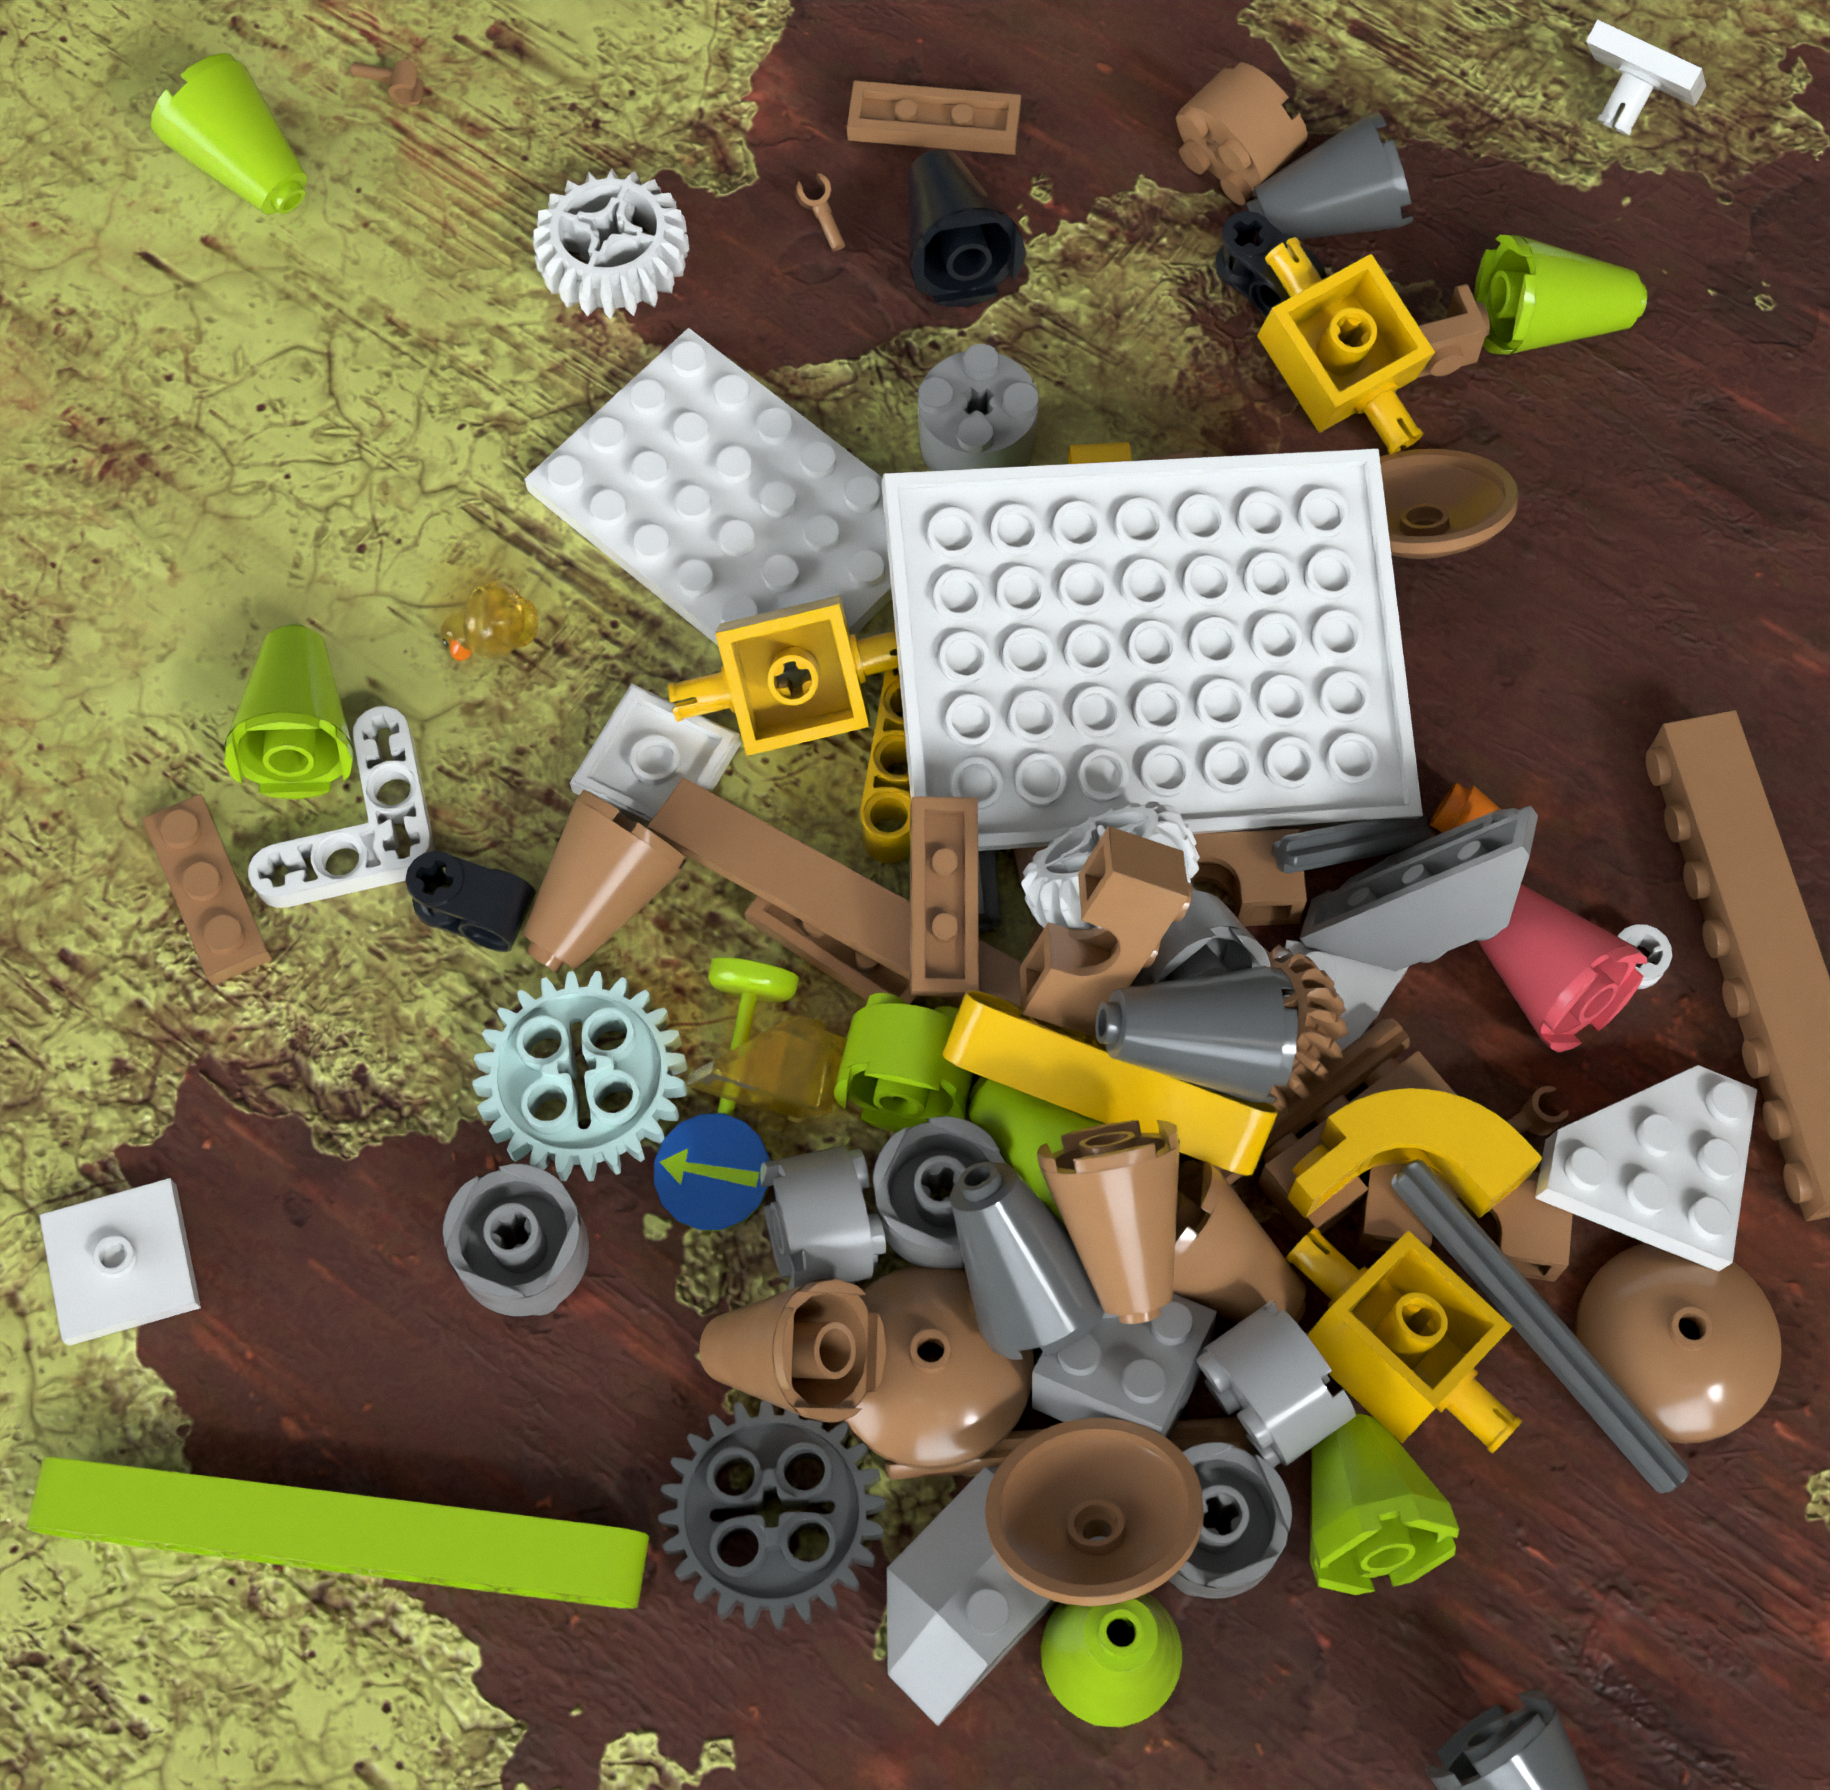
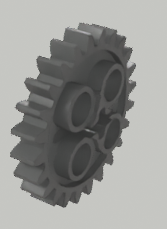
M762 1400L759 1416L750 1418L744 1406L737 1402L734 1404V1424L727 1427L715 1415L708 1417L714 1437L708 1442L691 1433L686 1437L693 1452L696 1454L692 1461L683 1458H672L670 1463L673 1469L683 1478L682 1484L662 1485L661 1493L671 1502L677 1503V1509L658 1515V1521L663 1527L679 1530V1534L663 1544V1548L667 1555L687 1554L688 1557L678 1566L675 1574L680 1582L700 1575L701 1580L693 1594L698 1603L701 1604L708 1600L716 1592L721 1595L717 1614L720 1618L725 1620L739 1604L744 1606V1619L747 1628H754L761 1611L764 1610L770 1611L776 1629L783 1630L787 1609L796 1608L801 1619L807 1625L812 1623L810 1602L819 1598L826 1607L835 1611L838 1609L832 1588L839 1583L847 1589L856 1592L860 1586L850 1568L854 1563L873 1567L876 1562L875 1556L862 1544L863 1540H879L884 1537V1528L875 1522L867 1520V1516L885 1510V1498L865 1494L867 1489L873 1487L881 1480L878 1469L858 1470L857 1467L868 1455V1448L865 1443L854 1445L848 1449L843 1447L850 1432L849 1425L846 1422L837 1425L830 1432L824 1430L825 1422H817L810 1419L806 1421L800 1419V1415L785 1410L784 1415H775L772 1404ZM812 1459L820 1463L825 1469L824 1477L820 1484L806 1491L797 1490L790 1486L786 1481L790 1467L799 1460ZM742 1464L753 1469L755 1472L754 1482L751 1488L744 1494L731 1496L718 1489L719 1477L729 1466ZM771 1497H779L782 1508L787 1510L810 1507L821 1502H831L835 1505L834 1511L830 1514L798 1513V1511L785 1512L779 1516V1526L773 1528L766 1527L761 1515H745V1517H735L724 1522H713L711 1520V1514L717 1510L748 1513L766 1510L767 1499ZM808 1528L819 1529L829 1538V1545L825 1554L818 1560L811 1562L801 1561L790 1552L791 1542L795 1535L801 1530ZM743 1533L756 1538L759 1543L758 1553L749 1564L742 1567H732L722 1561V1547L731 1536Z

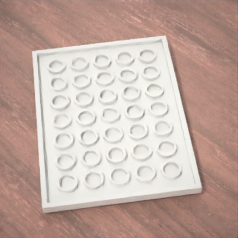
M1379 449L884 473L882 492L911 798L912 796L978 798V851L1048 846L1051 839L1061 837L1068 832L1069 827H1076L1086 822L1089 816L1097 817L1103 815L1110 808L1123 809L1130 803L1143 805L1147 802H1158L1160 805H1172L1174 810L1179 812L1184 823L1189 825L1193 834L1330 827L1364 820L1418 819L1423 816Z

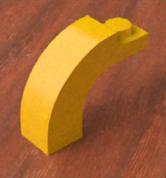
M1394 1089L1357 1099L1328 1117L1320 1138L1331 1151H1328L1321 1144L1297 1163L1292 1170L1297 1178L1292 1185L1287 1199L1304 1218H1307L1363 1172L1385 1164H1408L1413 1160L1420 1159L1426 1163L1435 1175L1443 1179L1469 1208L1481 1218L1527 1180L1542 1160V1157L1514 1127L1496 1113L1476 1102L1448 1092L1431 1089Z

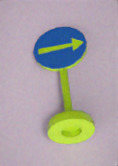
M718 957L711 959L708 973L710 984L719 991L741 997L717 1114H699L679 1123L665 1137L654 1160V1186L662 1206L678 1222L700 1231H724L745 1222L762 1205L769 1186L761 1188V1164L771 1161L763 1140L744 1121L734 1118L733 1113L756 1001L774 1003L789 1001L794 997L799 976L795 973L766 963Z

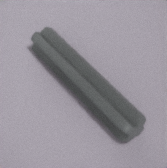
M1424 813L1418 819L1364 820L1285 835L1281 841H1276L1273 844L1271 854L1276 858L1277 869L1289 874L1399 852L1432 837V829L1427 825V816Z

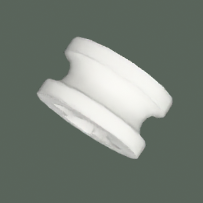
M1649 925L1627 927L1617 937L1634 945L1636 948L1642 946L1651 953L1647 958V964H1643L1641 968L1635 967L1644 976L1638 989H1645L1653 986L1669 967L1672 959V948L1667 937L1657 928Z

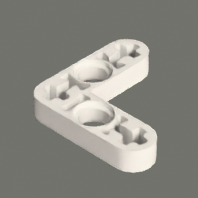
M388 706L371 708L358 717L353 727V740L369 823L276 843L262 848L253 856L249 864L248 877L259 898L267 905L276 908L292 907L406 881L407 869L413 860L423 853L435 851L414 738L404 715L397 709ZM389 728L392 734L389 736V745L394 761L383 762L382 754L375 742L378 739V730ZM400 779L410 784L408 797L399 804L385 805L377 800L380 787L388 781ZM404 823L409 838L413 843V846L410 847L411 856L399 859L395 851L399 847L397 831L393 824ZM349 848L359 854V861L350 873L333 875L326 871V862L333 852ZM310 857L311 864L318 876V879L312 881L306 871H309V868L304 861ZM286 865L290 873L285 875V885L274 887L270 879L275 877V867Z

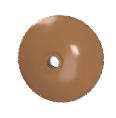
M1416 449L1380 456L1392 556L1410 559H1433L1470 550L1498 534L1511 522L1516 513L1518 490L1515 480L1503 467L1489 459L1467 452L1448 449Z
M1642 1243L1620 1252L1603 1265L1588 1283L1578 1303L1574 1322V1335L1667 1442L1700 1443L1725 1436L1741 1427L1758 1413L1773 1391L1780 1370L1782 1354L1779 1326L1774 1311L1762 1289L1734 1261L1721 1271H1716L1648 1243ZM1687 1319L1696 1324L1699 1329L1698 1340H1690L1682 1335L1679 1330L1680 1320Z
M914 1266L885 1275L863 1290L866 1295L859 1296L864 1301L869 1312L879 1313L884 1325L887 1353L883 1377L876 1392H867L856 1407L862 1408V1410L854 1417L843 1420L849 1425V1429L860 1442L865 1443L867 1448L877 1455L894 1463L919 1469H944L959 1466L980 1458L1000 1444L1016 1426L1028 1403L1034 1370L1033 1350H1019L1023 1359H1008L992 1352L978 1329L966 1271L962 1269H936ZM935 1343L943 1349L944 1354L936 1362H925L918 1356V1350L924 1344Z
M1084 1418L1066 1421L1039 1431L1026 1439L1000 1464L990 1483L985 1504V1519L989 1541L1004 1569L1017 1582L1040 1596L1053 1601L1079 1606H1101L1125 1602L1140 1597L1164 1584L1180 1570L1191 1556L1201 1534L1204 1512L1200 1482L1185 1454L1160 1433L1134 1422L1113 1418ZM1098 1536L1106 1537L1102 1540H1090Z

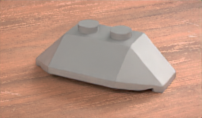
M1525 806L1521 809L1495 810L1384 858L1350 877L1338 890L1333 892L1327 890L1312 898L1300 940L1310 949L1398 971L1418 962H1432L1440 958L1447 951L1471 941H1484L1494 937L1509 925L1530 857L1538 818L1537 813L1531 806Z
M984 1467L887 1567L888 1676L938 1727L1057 1602L1040 1596L1017 1582L1000 1564L992 1549L986 1526L985 1504L990 1483L999 1467ZM1098 1536L1090 1540H1102L1106 1537Z

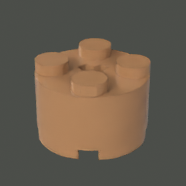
M1242 62L1234 69H1231V63L1226 65L1176 115L1178 130L1184 142V145L1179 148V155L1183 162L1196 174H1203L1208 170L1220 180L1221 188L1227 197L1238 205H1244L1250 198H1253V187L1263 183L1266 179L1288 166L1306 148L1308 143L1307 129L1299 113L1291 120L1282 107V104L1289 98L1282 88L1258 68Z

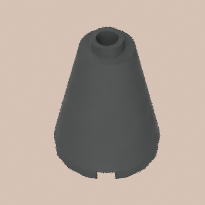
M1379 112L1364 116L1278 171L1263 183L1253 187L1255 200L1246 202L1247 211L1256 212L1266 217L1273 226L1287 237H1296L1298 240L1401 228L1413 222V215L1400 209L1411 204L1410 194L1393 139L1381 143L1379 133L1376 131L1377 128L1387 125Z
M1258 966L1116 989L1111 994L1109 1001L1102 1002L1098 1008L1096 1015V1037L1099 1043L1106 1045L1108 1055L1113 1059L1249 1102L1273 1103L1277 1097L1271 1094L1270 1091L1273 1085L1286 1086L1291 1076L1296 1054L1298 1032L1297 1009L1284 1008L1281 989H1293L1290 978L1282 968Z
M980 1162L967 1168L954 1185L950 1194V1201L978 1329L992 1352L1008 1359H1023L1019 1350L1040 1347L1044 1356L1058 1353L1084 1338L1102 1319L1105 1312L1100 1305L1065 1224L1010 1165Z
M1542 1689L1527 1690L1517 1694L1524 1707L1506 1715L1498 1703L1475 1717L1443 1743L1436 1752L1444 1763L1442 1768L1440 1769L1428 1764L1425 1771L1437 1790H1590V1787L1558 1710Z

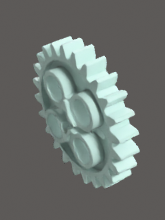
M569 971L565 979V989L557 991L547 977L542 978V997L535 1000L521 989L517 994L523 1008L517 1014L502 1007L497 1010L505 1026L503 1032L484 1029L482 1033L487 1045L494 1052H484L474 1056L478 1069L489 1074L472 1081L478 1096L489 1097L477 1106L478 1111L484 1121L496 1120L489 1129L496 1143L512 1138L507 1151L515 1162L532 1151L530 1165L545 1170L548 1164L554 1161L556 1172L561 1181L568 1179L573 1165H581L588 1181H594L597 1163L606 1161L615 1175L620 1174L621 1162L619 1155L627 1151L640 1162L645 1160L640 1144L644 1137L662 1144L665 1138L662 1129L657 1123L658 1119L678 1121L679 1113L677 1107L667 1098L683 1097L687 1093L685 1082L673 1076L688 1070L685 1055L671 1053L682 1045L678 1030L663 1031L670 1023L668 1012L664 1007L648 1013L652 1001L647 990L641 991L629 1000L630 989L627 980L623 977L614 984L610 991L605 990L604 981L599 971L594 972L588 987H580L574 972ZM575 1022H580L583 1025L581 1035L582 1052L589 1071H586L584 1076L591 1124L587 1129L579 1128L580 1102L572 1082L577 1076L575 1052L571 1037V1026ZM620 1031L627 1035L623 1044L616 1049L600 1050L595 1047L598 1038L606 1032ZM556 1039L561 1042L558 1051L550 1057L542 1059L530 1055L534 1045L541 1040ZM618 1091L632 1095L630 1104L622 1111L608 1113L600 1109L603 1099L611 1093ZM554 1099L566 1103L563 1113L554 1120L540 1121L535 1118L537 1109L546 1101Z

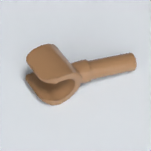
M406 59L396 62L394 69L353 62L351 66V74L353 76L390 85L388 90L389 96L397 103L406 106H414L420 103L425 84L423 80L417 78L418 70L411 61Z
M817 173V180L823 188V197L818 200H810L803 193V187L799 181L795 190L796 199L804 208L813 210L832 251H838L845 244L827 202L831 193V185L826 176Z
M1544 1086L1531 1095L1523 1104L1520 1113L1511 1116V1119L1506 1122L1520 1134L1529 1131L1535 1135L1543 1136L1554 1131L1567 1117L1569 1110L1553 1117L1544 1114L1539 1104L1548 1100L1557 1091L1555 1087Z

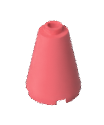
M1523 884L1520 886L1508 927L1502 929L1497 935L1488 940L1477 941L1540 1039L1556 1052L1567 1051L1582 1044L1574 1034L1588 1024H1591L1599 1032L1610 1023L1628 1003L1642 982L1644 976L1635 968L1636 964H1647V957L1634 945Z

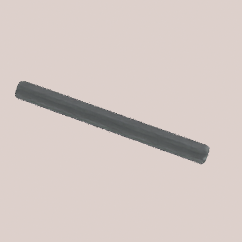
M1416 1159L1401 1168L1391 1180L1393 1189L1655 1491L1669 1493L1680 1486L1690 1473L1687 1463L1423 1160Z

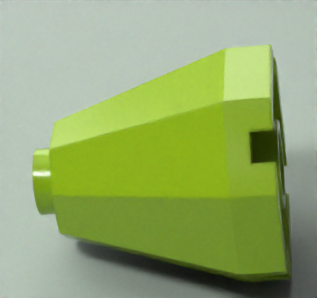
M1355 1411L1356 1416L1311 1448L1310 1563L1318 1587L1360 1595L1375 1591L1371 1578L1389 1574L1393 1587L1412 1583L1453 1557L1456 1550L1453 1537L1458 1538L1459 1527L1450 1503L1396 1438L1374 1417Z

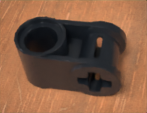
M1238 212L1229 217L1222 230L1221 239L1223 245L1217 252L1215 259L1216 273L1223 282L1232 286L1267 317L1273 307L1291 297L1271 266L1266 263L1265 257L1281 243L1287 248L1286 242L1290 238L1273 226L1266 217L1256 212ZM1256 231H1258L1259 234H1258L1257 242H1256V244H1255V243H1253V241H1254L1255 233H1256ZM1302 247L1320 277L1326 279L1325 269L1319 259L1312 252ZM1232 256H1233V257L1235 258V260H1234L1233 268L1231 269V268H1230V264H1231V260H1232Z
M438 851L423 853L414 859L408 867L405 877L408 892L412 896L415 914L421 922L430 927L467 938L477 945L497 952L511 951L536 895L533 886L512 873L486 868Z

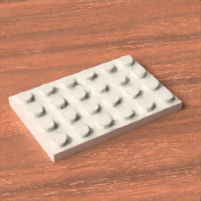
M690 328L685 330L524 479L527 491L716 645L718 643L715 633L720 623L841 595L850 635L857 634L892 599L882 492L883 478ZM791 661L786 662L784 672L778 676L779 679L789 678L793 687H801L804 675L809 670L798 669L796 662Z

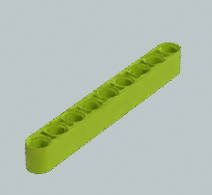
M45 1457L42 1460L26 1525L27 1530L68 1539L625 1609L638 1608L649 1535L612 1526L58 1457Z

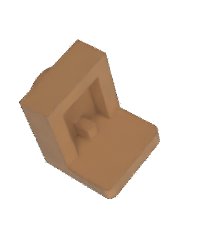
M1468 284L1454 288L1446 319L1419 325L1435 353L1417 378L1431 374L1434 376L1448 375L1461 366L1478 361L1484 339L1490 332V322L1485 306L1481 302L1476 303Z

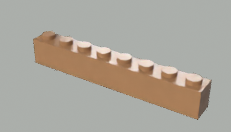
M1737 711L1665 723L1659 730L1651 747L1647 750V773L1654 786L1660 785L1666 803L1664 812L1666 830L1673 842H1679L1685 860L1683 869L1685 887L1691 899H1698L1705 920L1703 924L1704 944L1710 957L1718 959L1725 980L1722 985V995L1726 1010L1732 1018L1738 1019L1745 1039L1742 1045V1055L1746 1070L1753 1079L1758 1078L1765 1099L1762 1110L1765 1128L1771 1139L1779 1141L1786 1162L1783 1169L1786 1191L1794 1203L1800 1204L1805 1222L1830 1217V977Z

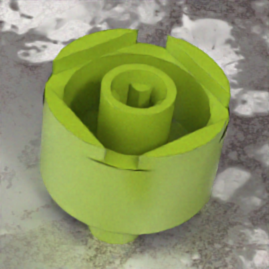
M874 993L870 995L866 1007L858 1010L851 1019L834 1089V1096L838 1104L846 1110L849 1099L854 1104L863 1108L860 1120L895 1133L907 1126L909 1129L918 1124L929 1122V1118L947 1116L964 1120L974 1073L954 1065L945 1059L942 1054L959 1009L941 1006L932 1010L906 1004L901 998L888 993Z

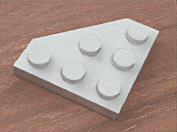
M1697 1065L1560 1128L1545 1141L1535 1198L1710 1269L1721 1271L1733 1263L1757 1089Z

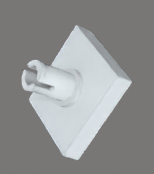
M1597 20L1586 41L1595 60L1622 73L1597 121L1612 129L1622 108H1624L1614 126L1617 128V132L1629 136L1631 134L1632 127L1653 89L1660 90L1695 107L1706 87L1702 68L1602 21Z

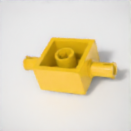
M1298 238L1288 239L1286 242L1287 248L1283 243L1279 244L1267 254L1265 261L1271 266L1291 298L1271 309L1257 337L1319 433L1356 412L1358 414L1365 413L1388 448L1387 451L1390 455L1400 452L1401 446L1405 450L1423 436V432L1416 426L1395 392L1419 376L1435 353L1432 346L1372 254L1326 279H1322L1300 246Z
M841 595L720 623L715 635L723 662L721 672L677 683L670 682L667 684L670 703L675 702V707L672 708L677 722L730 708L732 714L736 713L746 756L869 727L870 713L862 683L867 682L866 676L899 668L897 650L892 651L897 649L896 633L891 631L862 639H857L856 634L850 635ZM794 661L798 669L809 670L804 675L801 687H793L789 678L779 679L778 675L784 672L786 662ZM696 697V698L689 699V700H685V701H679V700H683V699H687V698Z
M1316 1227L1287 1255L1285 1259L1290 1264L1293 1263L1331 1299L1328 1304L1329 1309L1307 1335L1332 1370L1329 1375L1401 1444L1435 1408L1440 1412L1445 1408L1451 1412L1488 1447L1487 1450L1491 1454L1523 1422L1518 1416L1515 1417L1474 1378L1478 1374L1474 1367L1512 1328V1325L1409 1230L1369 1269L1364 1266L1358 1270L1320 1234Z

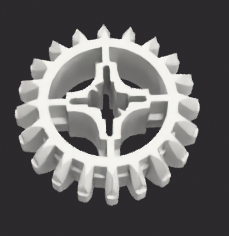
M611 168L606 179L596 180L588 171L585 184L579 186L567 180L565 196L550 193L549 209L538 211V228L533 230L532 242L536 253L534 258L537 270L544 277L547 288L550 289L551 294L560 293L561 300L567 308L580 302L581 309L588 317L597 307H601L611 320L616 308L626 307V310L634 316L637 303L644 301L655 307L658 299L657 291L672 293L673 286L675 285L674 277L683 276L686 266L684 258L688 257L689 241L688 235L685 234L687 228L684 215L681 214V210L677 209L676 201L672 198L671 193L661 194V188L657 185L655 179L641 184V179L635 171L624 180L618 179V175ZM642 227L647 229L652 235L643 233ZM568 251L579 253L580 259L586 260L589 263L585 264L578 261Z
M1147 802L1143 805L1130 803L1125 808L1119 810L1110 808L1103 815L1097 817L1089 816L1086 822L1076 827H1069L1067 833L1061 837L1051 839L1048 843V848L1037 851L1032 858L1033 862L1029 863L1023 871L1025 878L1021 885L1026 894L1025 901L1032 915L1035 916L1038 924L1044 928L1048 922L1074 930H1085L1094 927L1098 929L1103 928L1082 921L1078 874L1108 826L1184 851L1187 882L1191 883L1190 878L1199 870L1197 861L1200 857L1194 846L1197 842L1189 825L1184 823L1183 818H1181L1179 812L1174 810L1172 805Z

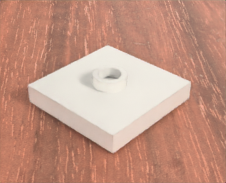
M631 683L572 778L570 786L573 793L580 795L583 789L591 792L619 809L618 813L648 828L647 826L683 777L707 791L713 792L741 745L740 734L701 715L677 722L672 711L675 703H670L669 700Z
M171 1178L39 1215L61 1339L68 1346L201 1308L177 1185Z

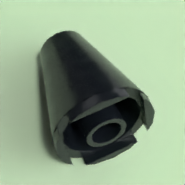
M937 149L919 156L911 164L907 175L910 271L916 288L922 294L924 291L933 296L937 304L945 307H969L988 301L999 294L997 286L1009 275H1011L1013 281L1021 271L1026 253L1020 229L955 153L949 150Z

